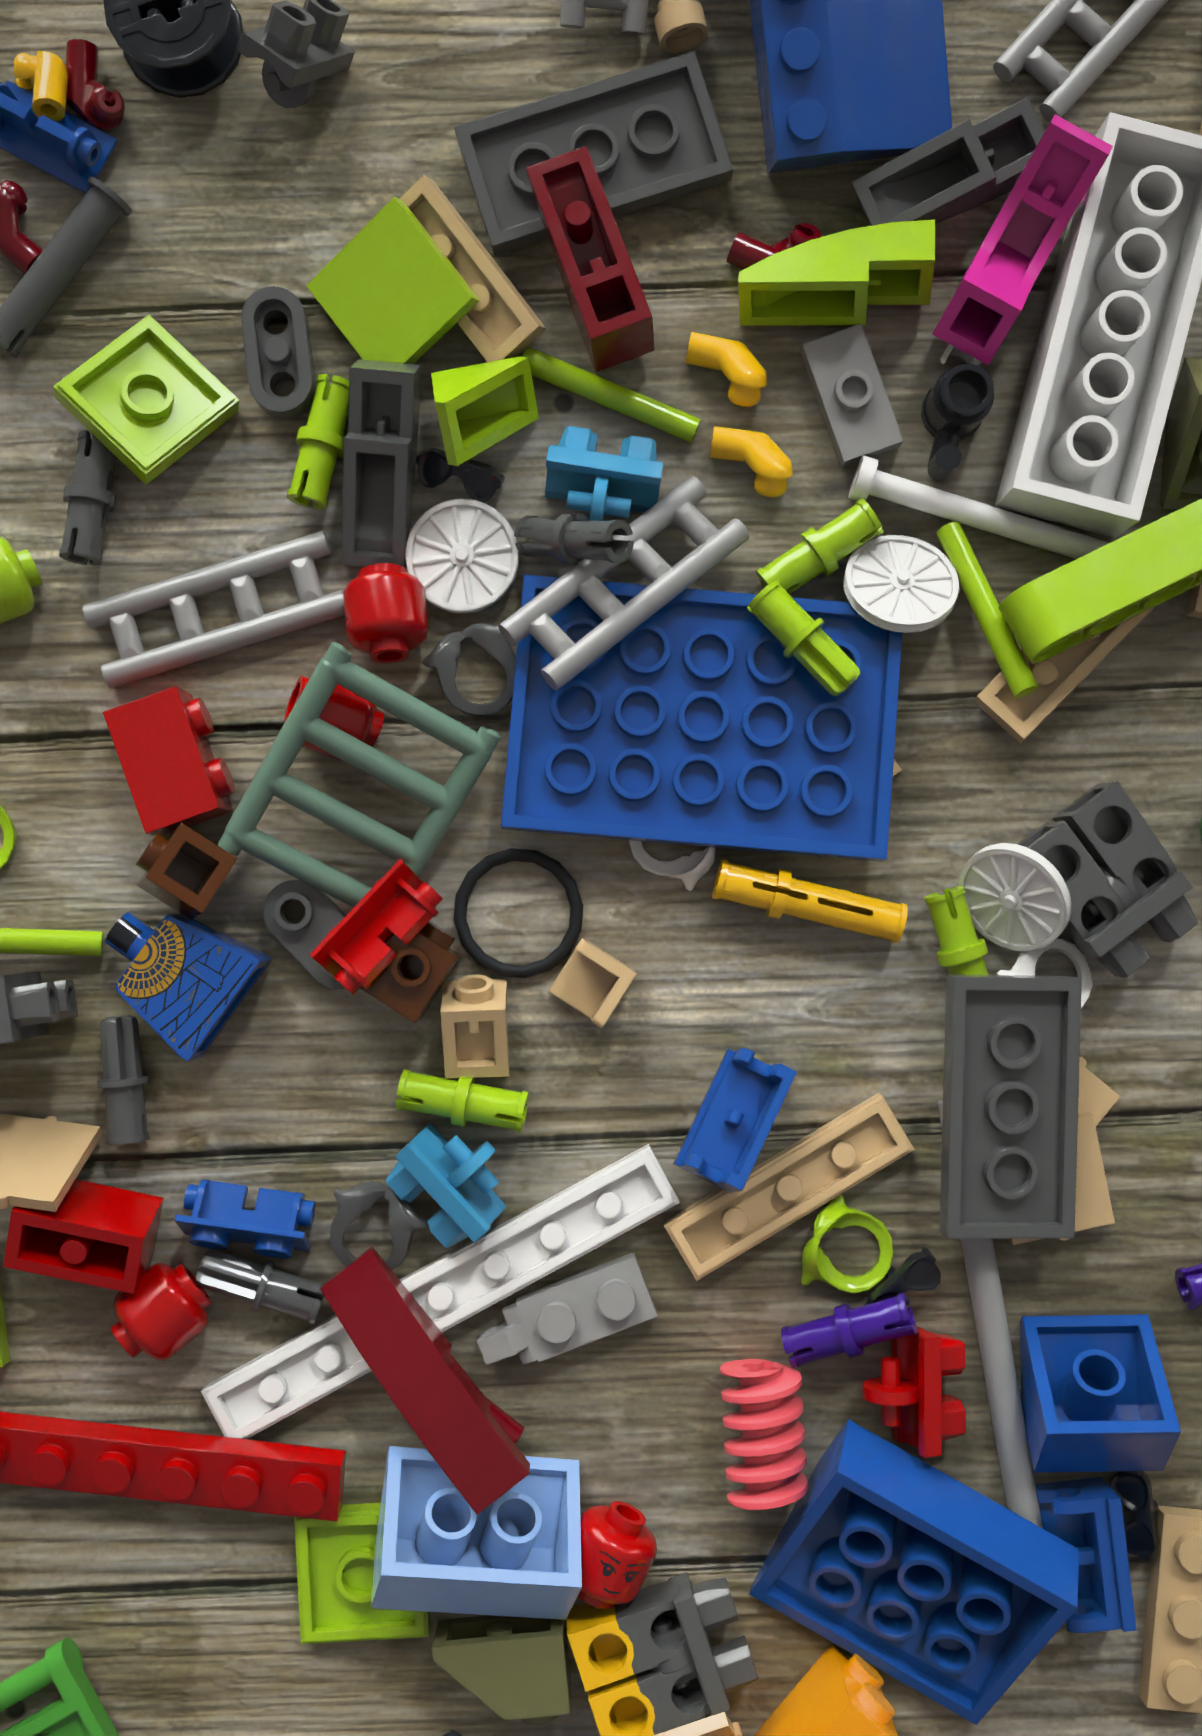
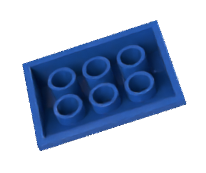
M749 0L767 174L901 156L952 129L942 0Z
M848 1419L817 1463L808 1480L806 1494L797 1500L753 1581L749 1594L850 1653H856L869 1664L977 1725L1078 1608L1079 1549Z

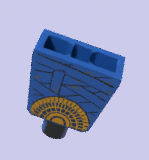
M127 912L114 924L105 939L106 944L131 961L128 968L117 981L116 991L187 1062L202 1057L273 960L265 953L195 919L191 920L183 914H167L156 929L153 930L133 914Z

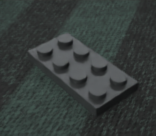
M695 51L454 127L460 152L494 256L548 239L527 176L526 167L575 149L587 146L614 218L731 181L733 175L730 157Z
M946 974L940 1233L947 1239L1075 1238L1082 978L1074 976Z

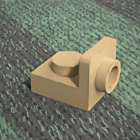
M467 975L458 980L444 982L440 1013L445 1079L459 1078L460 1076L471 1078L509 1076L507 981L505 979H491L484 975Z

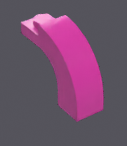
M1056 114L1053 116L965 272L932 335L987 365L990 364L1022 311L1026 299L1058 239L1108 158L1113 147L1112 145Z

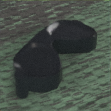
M431 448L427 451L423 450L416 457L419 479L425 487L434 488L444 483L449 477L458 476L461 478L472 500L483 503L493 497L496 490L501 487L505 480V476L499 474L492 465L472 460V458L459 466L448 465L445 451L437 448Z
M924 1247L922 1252L910 1255L897 1270L895 1267L890 1266L885 1275L887 1280L868 1296L864 1305L892 1298L899 1293H905L909 1290L924 1291L935 1289L940 1284L941 1273L935 1264L936 1259L931 1251Z
M1119 1471L1111 1480L1110 1487L1121 1498V1503L1132 1510L1135 1516L1133 1520L1124 1526L1127 1552L1146 1560L1158 1545L1154 1515L1158 1510V1504L1153 1500L1151 1481L1144 1471Z

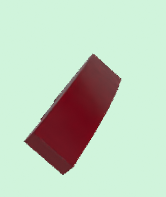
M373 1246L321 1286L320 1290L392 1402L477 1515L530 1474V1462L489 1413L490 1402L450 1354L451 1343Z

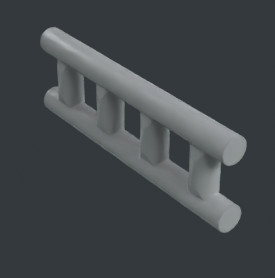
M1051 0L993 64L994 72L1002 81L1008 83L1024 68L1051 92L1039 107L1042 116L1049 122H1051L1055 114L1062 118L1168 0H1132L1133 3L1112 26L1085 4V0ZM1064 23L1092 47L1071 72L1042 48Z
M691 476L629 524L633 532L632 535L613 536L614 540L634 541V546L628 560L651 583L649 586L623 605L600 581L602 577L620 563L583 559L578 565L574 566L499 624V630L503 637L513 646L529 634L539 642L555 659L541 670V674L547 684L555 691H558L749 539V532L745 525L736 518L718 530L695 507L707 494L700 480ZM675 522L698 547L671 567L647 542ZM580 596L603 622L574 643L551 617Z
M324 530L83 605V613L89 627L95 629L110 624L120 660L101 665L102 675L108 688L112 689L344 616L343 590L324 595L314 564L315 559L332 554ZM290 568L300 603L264 614L254 578ZM230 586L241 622L204 633L194 597ZM170 605L180 641L144 651L134 616Z

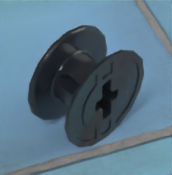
M103 0L106 25L119 47L123 50L125 59L136 78L155 92L177 98L203 95L224 83L239 63L241 53L238 52V48L243 35L242 17L232 0Z

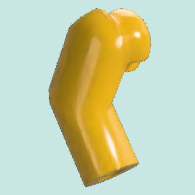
M37 51L36 56L27 53L18 54L14 58L16 85L27 91L33 90L32 110L38 118L42 114L55 122L62 120L65 117L68 73L63 60L54 53Z
M691 332L685 364L722 371L727 379L731 381L728 390L729 400L736 405L745 407L756 405L761 399V388L767 385L766 370L748 347L740 341Z
M713 427L709 458L747 463L756 473L754 488L762 496L779 497L786 492L788 487L787 478L793 475L792 463L770 436L763 432Z

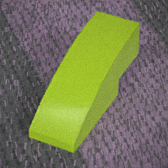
M935 219L890 222L845 230L806 241L773 254L740 271L738 278L740 326L866 325L867 305H930L935 265Z

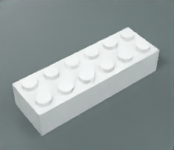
M1110 112L1095 136L1113 147L1066 228L994 507L1117 538L1138 523L1141 518L1202 280V136Z

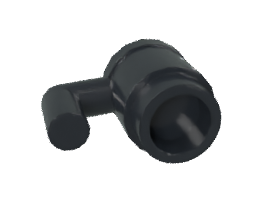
M960 364L945 371L928 391L922 403V421L927 431L934 437L927 471L931 479L935 481L948 479L959 466L962 456L958 449L959 442L968 439L979 429L992 407L994 401L993 381L988 372L978 365Z

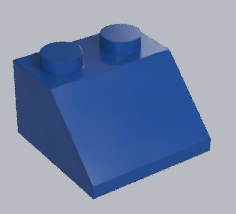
M1149 1315L1022 1316L1020 1320L1021 1403L1034 1473L1164 1471L1181 1430Z

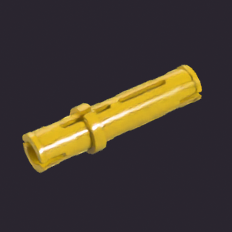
M725 859L720 861L712 892V898L724 899L765 909L767 917L780 920L782 914L830 925L835 928L888 939L893 943L900 941L908 915V906L904 903L897 904L844 889L832 888L792 878V871L778 868L775 873L731 863Z

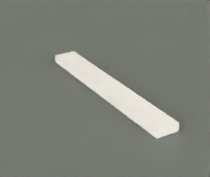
M647 1144L487 1231L475 1243L471 1240L399 1280L439 1330L444 1332L679 1204L680 1201L652 1148ZM335 1314L205 1385L201 1393L225 1437L248 1439L372 1370Z

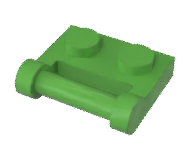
M66 1637L46 1649L44 1658L0 1682V1712L53 1682L62 1697L0 1732V1736H119L83 1670V1659L80 1650L70 1638Z

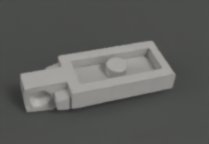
M635 1252L517 1296L515 1303L504 1307L502 1310L506 1321L479 1331L477 1343L486 1365L514 1356L517 1353L522 1365L536 1360L539 1363L658 1317Z

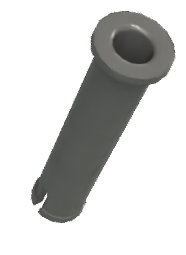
M90 176L86 181L90 189L0 307V347L15 358L19 354L18 351L122 214L129 216L132 213V209L121 197L93 176Z

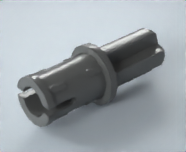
M130 1015L107 1017L102 1019L99 1024L104 1079L97 1081V1087L104 1088L108 1137H106L107 1144L124 1145L144 1142L150 1139L147 1130L144 1084L150 1082V1076L142 1074L138 1020L135 1016Z
M213 1249L207 1250L196 1274V1284L199 1287L253 1303L252 1311L257 1312L259 1307L262 1306L307 1320L311 1324L315 1323L324 1297L320 1290L324 1282L318 1283L274 1269L275 1262L268 1260L266 1266Z

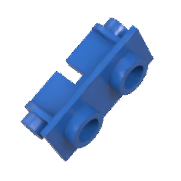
M8 80L5 84L0 82V149L86 194L90 189L86 181L90 176L99 178L119 141L115 137L89 125L66 111L65 117L57 122L42 114L38 118L32 110V93Z
M202 1179L199 1185L188 1184L185 1192L184 1209L193 1210L192 1216L175 1215L174 1221L185 1235L191 1236L189 1242L193 1245L214 1250H226L230 1241L254 1244L253 1252L259 1255L288 1259L292 1257L293 1250L310 1252L311 1250L310 1242L305 1232H300V1227L312 1226L316 1201L305 1200V1194L300 1192L259 1188L255 1210H244L248 1193L247 1186Z

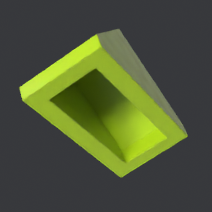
M517 356L431 373L434 400L448 465L459 466L539 419L529 357Z

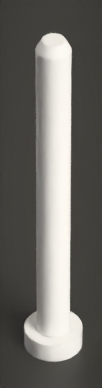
M864 455L861 457L856 468L848 496L849 499L855 501L861 498L866 501L868 495H872L1074 559H1078L1109 544V542L879 471L877 470L878 460Z

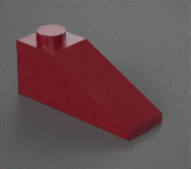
M587 146L526 167L527 176L575 320L595 372L654 351L653 316Z

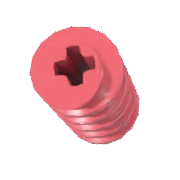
M743 1359L723 1363L720 1366L721 1375L739 1379V1385L722 1390V1401L740 1405V1411L732 1412L722 1417L723 1426L739 1430L742 1434L740 1437L724 1442L725 1453L732 1456L743 1457V1462L725 1468L726 1478L730 1481L744 1483V1488L733 1490L727 1494L728 1502L735 1507L745 1510H766L796 1502L804 1497L808 1490L806 1475L800 1472L807 1464L805 1450L799 1446L805 1438V1429L803 1424L797 1420L804 1411L802 1398L795 1394L802 1386L800 1372L791 1366L763 1359Z

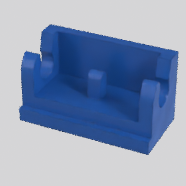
M739 1048L736 1051L726 1050L673 1163L730 1193L743 1190L797 1071L783 1064H766L754 1058L755 1052L746 1048Z
M1102 1477L1035 1484L1043 1529L1079 1549L1078 1608L1066 1621L1067 1631L1073 1633H1092L1122 1629L1123 1632L1136 1631L1121 1498Z

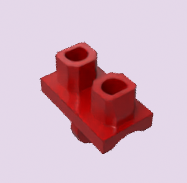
M917 1326L918 1332L916 1335H906L891 1340V1357L881 1358V1377L863 1381L862 1398L868 1402L881 1405V1424L892 1427L893 1440L916 1447L918 1454L924 1458L942 1456V1441L962 1436L966 1433V1410L963 1407L962 1401L950 1394L942 1395V1376L960 1375L966 1368V1346L963 1341L950 1335L931 1333Z

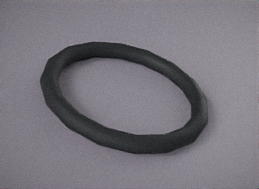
M510 848L486 856L467 872L455 895L453 921L462 947L478 965L499 976L528 978L550 971L570 954L582 930L583 903L576 881L559 861L537 850ZM511 861L535 863L550 871L565 888L570 904L569 928L561 944L544 959L526 965L504 964L485 954L473 940L466 919L468 898L477 880L493 867Z

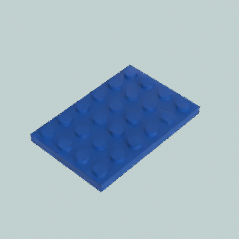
M524 575L521 607L554 583L559 577ZM601 581L623 605L649 586ZM686 588L558 691L552 689L541 674V670L555 659L529 634L517 645L501 828L516 831L883 862L887 860L903 633L889 631L873 625L861 617L849 602L793 598L814 621L821 618L825 622L821 629L860 669V675L857 680L837 696L831 695L793 655L790 658H786L783 655L786 648L753 613L746 609L757 594ZM580 596L551 617L574 643L603 622Z

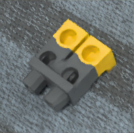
M685 1572L669 1578L670 1582L658 1583L643 1588L631 1602L615 1605L613 1608H592V1605L587 1603L571 1608L566 1618L567 1637L585 1691L588 1692V1700L600 1736H653L698 1721L710 1712L713 1716L730 1711L727 1694L759 1679L745 1635L712 1647L707 1633L709 1630L739 1620L726 1577L691 1585L688 1573Z

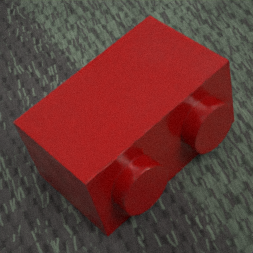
M174 686L103 712L145 834L156 835L158 832L165 836L171 834L181 823L191 827L233 811L228 799V795L235 793L233 779L223 758L214 759L207 739L208 735L214 733V727L207 707L200 697L193 700L192 694Z
M75 1179L56 1212L13 1207L10 1215L3 1267L134 1294L155 1250L164 1198Z

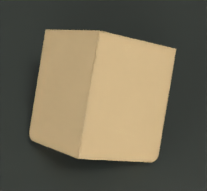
M582 937L550 987L549 992L591 1018L592 1023L603 1028L637 973Z

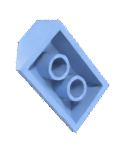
M389 1446L375 1542L371 1608L566 1620L582 1588L579 1460L525 1456L530 1462V1474L477 1515L427 1449Z

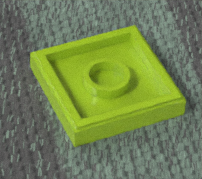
M395 196L306 285L363 360L414 364L480 301L404 201Z
M147 315L53 386L55 399L146 485L239 412V399L150 315Z
M381 1502L343 1505L338 1522L294 1517L301 1644L429 1637L431 1630L430 1612L371 1608L375 1542Z

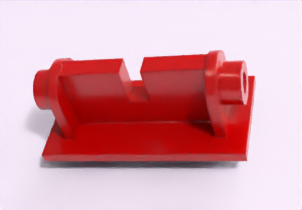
M399 859L309 955L352 995L361 986L367 990L376 977L397 956L385 943L393 935H396L407 945L433 917L435 918L439 914L435 907L443 898L425 881L422 882Z

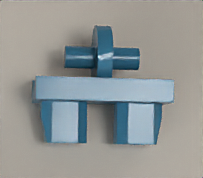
M567 426L558 446L549 445L546 458L545 497L567 501L566 509L590 512L589 520L604 521L605 515L629 518L630 511L644 513L658 502L663 462H657L656 442L653 439L631 435L622 440L620 456L596 452L598 435L591 429Z
M431 1123L425 1126L395 1156L398 1163L386 1179V1184L401 1200L410 1203L422 1191L426 1190L441 1208L432 1215L427 1223L430 1232L446 1248L455 1245L467 1237L475 1243L491 1228L492 1222L507 1207L492 1190L500 1181L484 1165L496 1151L495 1148L488 1141H485L472 1152L457 1135L447 1141Z

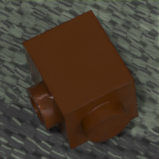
M181 823L168 838L158 832L153 837L136 863L137 866L146 871L137 886L192 920L204 912L238 858Z
M430 921L407 945L396 935H393L387 946L397 956L376 977L367 990L363 986L360 989L412 1022H418L423 1018L462 956L450 948L456 938Z

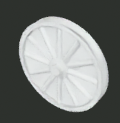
M472 499L444 501L427 510L414 524L406 544L405 559L407 570L410 575L415 576L424 585L426 600L432 605L452 613L478 612L498 602L512 586L519 566V551L515 545L517 540L508 521L493 507Z
M886 535L867 541L852 553L844 573L843 587L850 605L868 622L889 631L914 633L933 628L949 616L958 597L959 579L951 561L935 546L910 536Z
M1011 843L989 845L976 852L966 862L960 872L957 886H964V895L974 928L986 939L1000 947L1021 952L1042 949L1053 943L1069 922L1071 897L1066 882L1054 865L1034 850Z

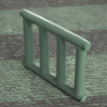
M332 642L324 657L320 659L226 825L225 832L217 845L235 856H238L241 850L322 892L355 907L372 888L256 828L273 796L397 861L401 859L419 878L490 760L492 752L501 736L496 731L482 726L476 732L349 661L352 654L343 645ZM337 684L463 753L445 785L443 786L318 718ZM305 740L430 807L431 809L413 839H409L289 775L287 772Z

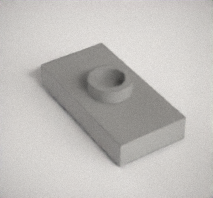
M857 324L803 343L800 348V354L840 466L844 467L859 462L863 455L873 457L899 448L903 443V438L862 324Z

